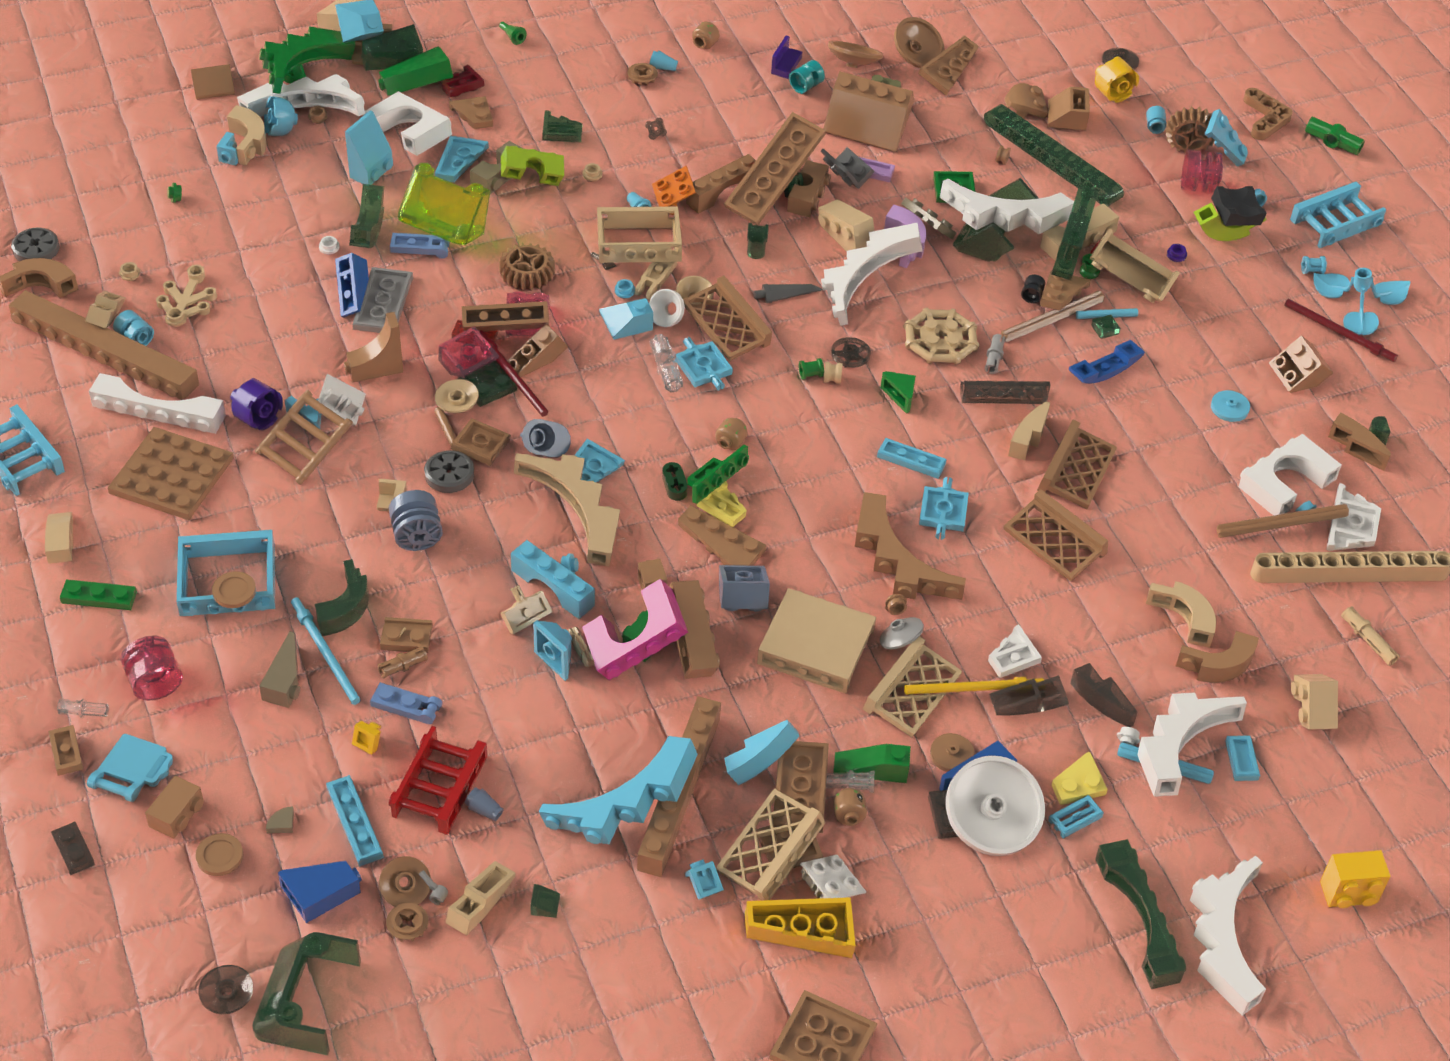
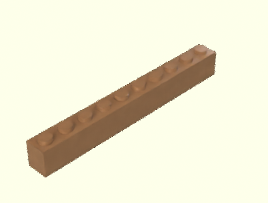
M25 290L8 305L11 318L16 324L30 328L33 332L47 336L50 340L64 344L67 348H72L81 352L84 356L98 360L101 364L115 368L118 372L132 376L135 380L149 384L152 388L166 392L171 397L184 400L199 386L196 369L113 330L85 322V317Z

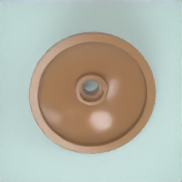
M909 17L897 25L894 32L896 48L900 55L911 65L921 68L944 51V42L940 33L926 20Z
M843 41L828 42L831 52L837 58L847 62L846 65L849 67L857 68L858 65H869L883 58L882 52L870 47Z

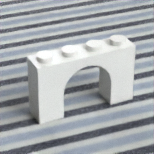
M399 91L365 111V114L370 110L374 112L383 132L401 123H416L401 132L404 149L416 156L452 135L450 118Z
M1301 434L1295 439L1291 438L1281 448L1274 449L1269 456L1260 458L1252 467H1246L1240 474L1241 480L1238 487L1272 515L1285 514L1293 508L1297 494L1275 475L1276 471L1284 469L1298 471L1323 489L1337 479L1342 464L1304 434Z

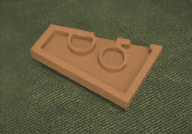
M1051 271L1040 306L1055 310L1063 309L1072 301L1075 295L1081 294L1083 288L1087 289L1089 287L1091 279L1069 275L1063 271Z

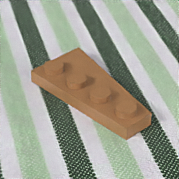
M963 36L921 67L918 74L947 96L977 52L979 46L968 37Z
M692 505L678 518V525L697 542L701 541L706 546L707 551L711 554H716L724 565L753 566L766 551V544Z

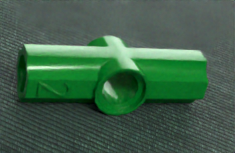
M1313 116L1305 128L1307 133L1322 139L1327 147H1339L1355 155L1360 153L1365 143L1364 139L1348 133L1343 125H1331Z

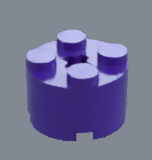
M255 378L250 379L238 389L233 390L230 396L233 415L250 427L259 430H265L272 426L278 419L276 416L278 410L282 411L283 408L281 394Z

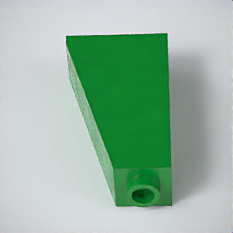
M438 46L380 71L378 84L381 91L384 90L387 96H391L398 91L404 92L453 77L450 60Z

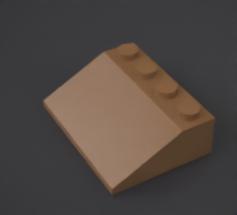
M839 71L833 88L824 130L831 135L897 152L915 100L913 91Z

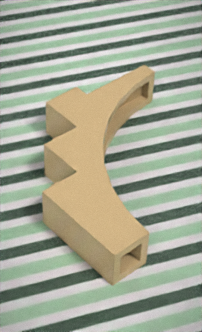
M516 453L514 474L534 479L560 494L573 507L586 532L588 544L587 563L609 567L620 509L599 506L602 484L581 480L585 458L562 454L561 461H557L551 458H540L529 454Z

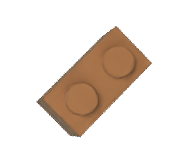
M175 775L145 812L148 826L174 839L180 831L182 832L187 827L188 821L193 814L201 809L204 802L201 788Z

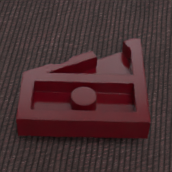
M467 64L463 67L464 71L462 73L455 72L452 78L445 79L441 82L442 90L449 97H457L462 93L484 87V79Z

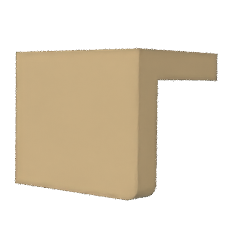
M379 479L380 494L377 510L389 511L391 501L397 495L407 491L406 481Z

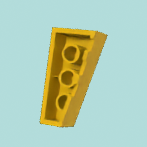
M851 897L747 901L746 938L853 958L856 945Z

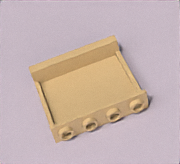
M788 588L758 649L757 664L847 694L851 676L870 634L874 633L876 617Z

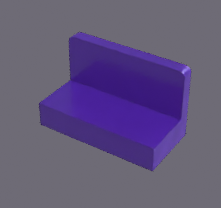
M786 35L772 56L771 74L789 79L790 73L795 70L802 59L803 52L789 48L790 36Z

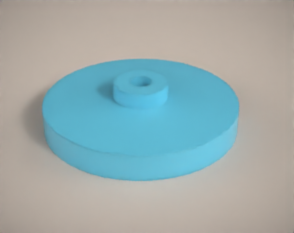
M1225 390L1213 396L1211 409L1220 419L1237 422L1248 416L1250 403L1244 395L1235 391Z

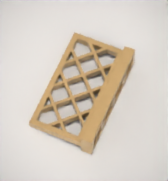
M920 636L908 646L869 695L863 707V710L871 714L874 711L912 738L946 693L908 694V696L897 697L896 688L915 684L955 683L962 673V670L923 645L925 640ZM924 654L932 660L933 665H922L920 657ZM934 670L936 679L926 680L924 671ZM940 670L949 671L953 674V677L942 679ZM918 671L920 680L910 681L908 672ZM926 700L928 709L917 710L915 701ZM899 702H910L912 711H901ZM884 703H894L896 712H888L882 708V705ZM914 716L915 726L911 728L905 724L903 717Z
M773 789L717 865V872L756 894L761 901L770 900L824 826L825 821L821 812L813 807L810 809ZM777 798L784 802L785 809L771 811V806ZM801 811L806 814L800 822L791 823V813ZM786 815L788 825L774 828L773 818ZM769 819L771 829L757 832L756 826L758 823ZM789 831L790 837L788 840L777 843L775 834ZM772 835L773 845L760 848L758 838ZM754 839L756 849L742 852L744 842ZM774 851L775 857L772 862L762 864L761 854ZM757 855L758 865L745 868L743 858ZM740 859L741 869L731 872L725 869L730 861ZM759 871L760 878L755 885L747 882L746 874Z

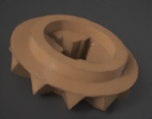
M647 63L634 64L627 71L628 80H632L633 84L639 83L640 86L642 84L648 85L649 82L654 83L658 76L657 69Z
M414 903L397 905L387 916V930L392 938L396 937L401 942L403 940H411L413 942L416 937H422L424 931L428 928L427 912L424 908ZM402 919L406 921L412 919L413 927L408 925L403 927Z

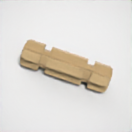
M573 627L568 629L572 637V645L582 659L581 661L584 666H594L595 663L588 643L584 636L581 635L582 633L579 628Z

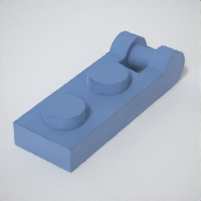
M392 233L390 253L436 255L438 258L443 259L448 256L450 239L442 235Z
M381 682L370 700L371 707L426 724L433 723L436 718L435 712L439 711L443 704L438 697L431 696L429 698Z

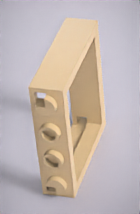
M678 206L597 207L599 263L682 262V239ZM668 213H674V217H668ZM602 214H607V218H602ZM672 228L673 242L605 243L604 229Z

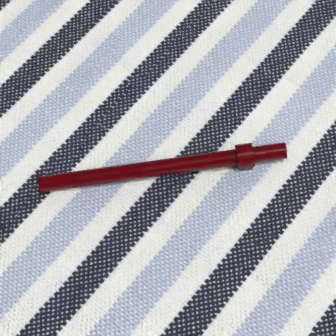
M1289 298L1285 302L1284 306L1371 350L1370 353L1376 356L1380 355L1392 362L1396 361L1398 355L1385 349L1384 345L1378 342L1374 343Z
M479 330L476 336L483 344L484 350L494 357L542 417L548 414L546 407L498 350V345L493 339H489L482 330Z

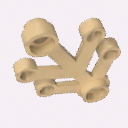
M192 265L188 268L189 282L183 294L176 288L174 281H166L163 284L164 292L171 295L177 302V306L173 307L167 295H160L156 298L158 308L164 309L166 312L165 321L168 325L174 327L181 326L190 316L195 314L207 315L210 313L209 303L199 301L204 299L207 301L215 300L217 298L216 289L207 287L204 291L192 295L197 284L203 282L205 278L203 266ZM199 302L197 306L186 309L187 306Z

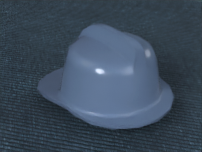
M533 419L525 425L523 432L520 433L525 448L529 452L541 456L560 457L568 451L571 444V436L568 430L563 425L552 421Z

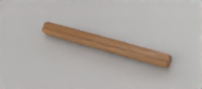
M1096 291L1070 302L1061 310L1053 309L1003 330L1001 335L1005 337V342L1012 341L1076 314V311H1083L1102 303L1105 295L1101 291Z
M1340 504L1219 524L1217 526V534L1220 538L1343 518L1349 515V508L1347 504Z

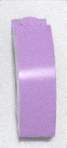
M893 204L886 215L884 229L918 223L922 252L900 257L899 266L907 268L911 261L914 262L916 257L922 258L926 228L916 214L906 208Z

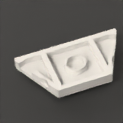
M1339 483L1334 505L1347 504L1349 515L1343 518L1332 519L1326 550L1334 551L1372 547L1376 542L1381 508L1368 502L1358 493L1355 496L1345 490L1346 486L1342 483Z

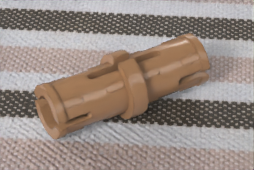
M422 646L405 654L399 653L395 658L379 663V673L382 678H386L401 670L403 672L408 671L409 667L427 661V653L423 651L424 648Z

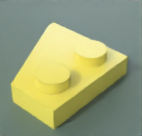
M725 481L720 487L697 503V507L734 527L746 517L747 510L738 501L735 493H730L727 488L728 483Z
M1090 752L1084 754L1053 779L1051 785L1060 805L1074 803L1087 795L1091 798L1105 796L1108 790Z

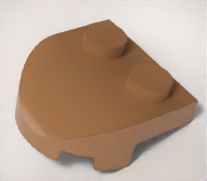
M1019 83L1014 85L1005 96L1007 107L1010 108L1012 106L1017 111L1016 115L1020 118L1025 119L1027 114L1045 118L1048 114L1043 91L1038 86Z

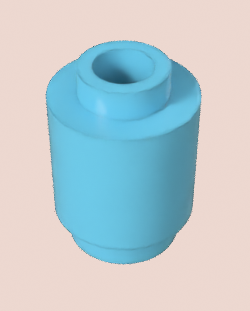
M1161 106L1150 107L1146 112L1147 127L1152 133L1160 134L1166 128L1165 109Z

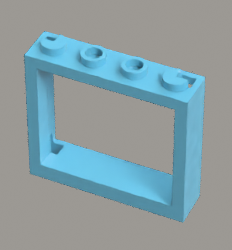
M260 530L178 536L176 602L179 615L194 616L275 609V543L273 531ZM267 552V591L256 592L252 601L245 606L239 608L223 607L214 600L213 595L187 597L188 558Z

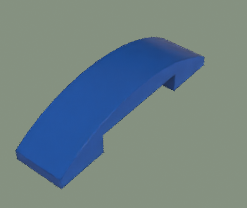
M1132 340L1117 345L1113 353L1091 363L1083 360L1070 366L1069 371L1082 383H1097L1123 372L1137 362L1145 352Z

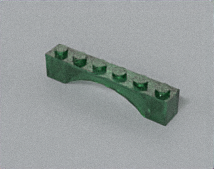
M1128 839L1099 845L1095 859L1104 880L1125 894L1142 918L1147 938L1146 956L1142 969L1150 988L1155 989L1180 983L1186 971V964L1183 957L1179 956L1176 950L1174 936L1169 934L1164 913L1158 909L1156 895L1153 890L1150 891L1146 872L1139 866L1136 850L1131 847Z

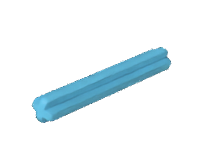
M1124 742L1120 743L1117 755L1140 763L1137 755L1139 747ZM1178 759L1182 776L1207 784L1211 783L1214 775L1213 770Z

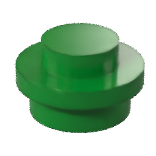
M172 183L167 189V197L171 199L172 203L181 201L182 187L181 185H176V183Z

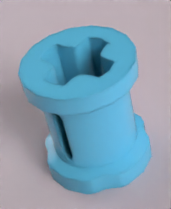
M1303 256L1301 262L1303 274H1308V272L1325 274L1327 267L1325 256H1320V258Z

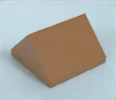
M230 64L191 69L196 100L235 95Z

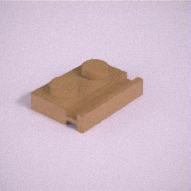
M385 617L380 649L410 652L422 646L424 648L423 651L428 653L431 630L433 628L432 620ZM404 627H406V630H405V631L403 632V634L400 636L401 631L403 630Z

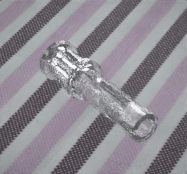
M849 770L847 773L841 774L827 773L826 788H853L855 790H869L870 793H874V771L854 773L853 770Z

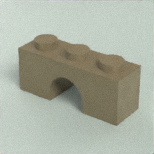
M511 141L505 143L496 150L497 164L481 161L470 170V185L488 196L495 190H498L504 183L512 179L501 177V155L505 147H522Z

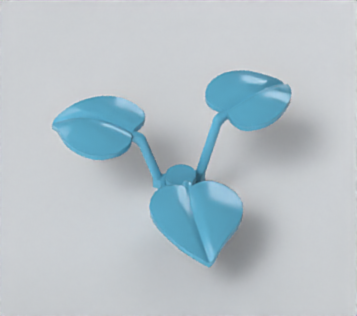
M1358 268L1355 271V277H1351V282L1346 276L1341 274L1314 273L1313 276L1316 290L1324 297L1340 298L1343 295V291L1348 292L1353 284L1356 291L1361 292L1359 312H1350L1343 319L1344 327L1358 335L1372 334L1379 325V319L1375 313H1363L1364 294L1370 286L1375 298L1380 297V301L1384 304L1396 305L1405 301L1411 283L1410 281H1387L1374 286L1372 272L1368 268Z

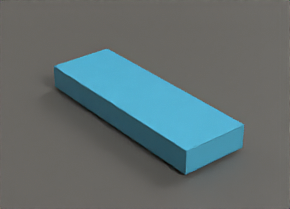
M885 438L877 453V458L939 479L947 459L888 438Z

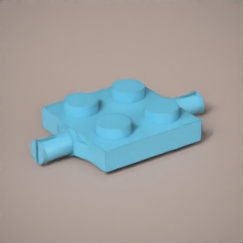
M690 337L688 339L685 338L683 343L687 349L675 354L676 363L694 388L711 382L717 390H722L725 384L721 381V378L732 375L733 368L713 341L695 345Z
M948 477L943 479V487L925 486L919 525L937 528L935 537L939 539L941 533L940 540L945 538L946 529L964 532L969 493L952 489L953 480L950 477L948 484Z

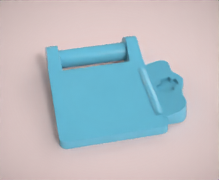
M123 734L99 768L90 774L87 786L92 789L101 788L124 796L127 801L134 802L144 784L155 787L162 779L168 776L169 768L173 763L172 755L167 753L166 747ZM104 775H108L131 783L132 785L126 787L114 783L112 781L103 779Z

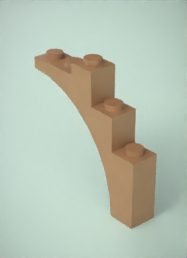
M864 492L855 547L877 550L874 571L896 575L893 594H901L905 598L915 599L917 592L962 600L966 578L950 575L932 568L911 554L895 536L889 524L886 512V495Z

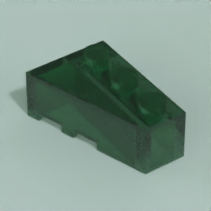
M415 25L406 26L363 40L361 59L365 71L387 69L423 53V47Z

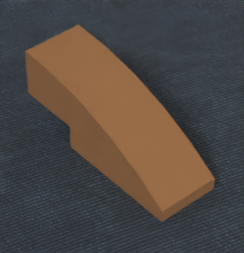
M1340 412L1333 422L1328 437L1346 445L1344 452L1384 471L1391 452L1366 427Z

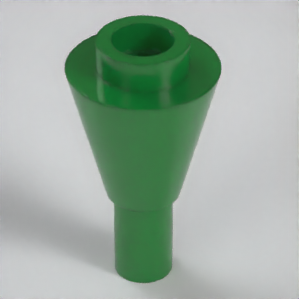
M504 21L499 24V27L506 32L513 44L519 45L526 39L527 32L525 28L508 25Z

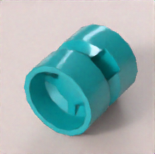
M815 60L808 61L789 75L792 88L800 94L807 92L825 79L822 66Z

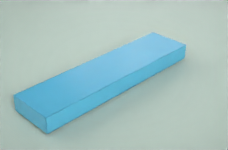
M350 775L326 783L328 793L359 867L384 858L382 849Z

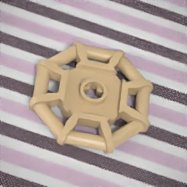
M923 308L921 313L911 320L905 321L903 325L906 331V348L917 353L927 360L926 363L929 364L932 362L960 364L962 359L970 353L976 352L979 348L976 323L970 322L953 308L951 310ZM933 318H947V320H934ZM925 320V324L922 327L918 325ZM914 334L919 335L920 339H915ZM968 335L969 340H963V336Z

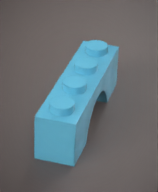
M528 540L511 552V571L526 582H530L532 579L544 582L556 594L562 608L576 618L580 619L595 606L594 587Z

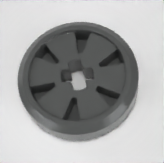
M40 227L29 228L18 233L11 244L14 257L18 261L33 258L52 259L57 255L60 248L57 235L49 229Z
M453 450L441 451L427 460L424 467L425 479L431 488L439 492H458L471 484L474 478V465L472 460L462 452Z

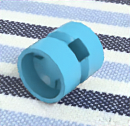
M132 310L121 312L114 320V331L145 346L153 339L154 329Z

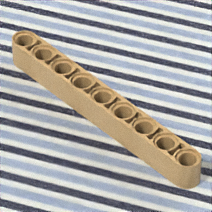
M1446 551L1259 553L1255 557L1250 575L1253 580L1259 583L1444 581L1450 573V553Z

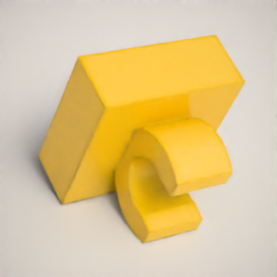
M360 720L355 724L352 744L372 755L378 750L381 725L375 722L367 724Z

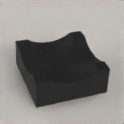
M1217 186L1211 197L1225 226L1261 225L1267 214L1265 209L1257 202L1253 186H1245L1240 189H1227L1223 186Z

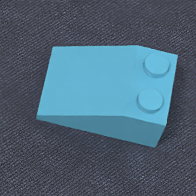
M370 110L345 131L350 178L368 187L393 166L392 149L374 112Z

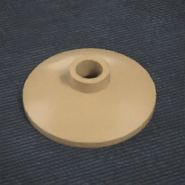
M455 379L443 383L437 389L435 402L445 412L461 413L471 409L477 403L479 394L473 383L467 380Z

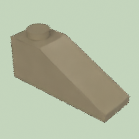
M289 631L259 686L262 701L287 708L290 707L293 700L298 698L300 693L296 641L294 632Z

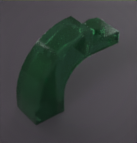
M363 184L360 213L356 224L351 225L349 246L372 248L376 244L384 214L383 198L385 186Z
M353 559L343 561L348 585L345 592L334 600L315 604L317 622L322 636L335 634L349 628L362 617L369 601L367 576H361L360 569L354 567Z

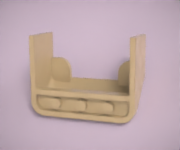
M1109 229L1090 257L1093 261L1091 265L1099 270L1105 268L1145 293L1143 297L1152 303L1155 301L1161 302L1180 272L1170 271L1111 234L1113 230Z

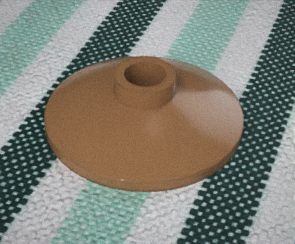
M401 856L391 860L383 868L379 878V888L383 898L394 907L403 903L419 905L430 891L429 886L419 873L424 870L431 878L428 868L423 862L410 856ZM402 877L408 879V884L405 887H401L399 884V880Z

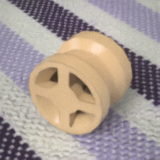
M825 362L823 383L834 381L836 384H841L843 363L834 365L830 362Z

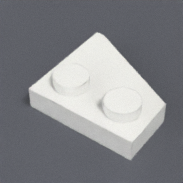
M1016 625L1009 637H1005L1000 646L995 648L989 655L988 662L999 678L1041 663L1042 657L1020 625Z

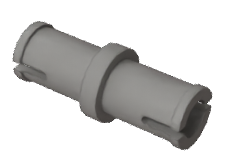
M1001 334L993 335L991 346L987 350L988 358L985 371L987 372L989 369V374H996L998 372L1000 360H1002L1004 355L1003 347L1006 339Z

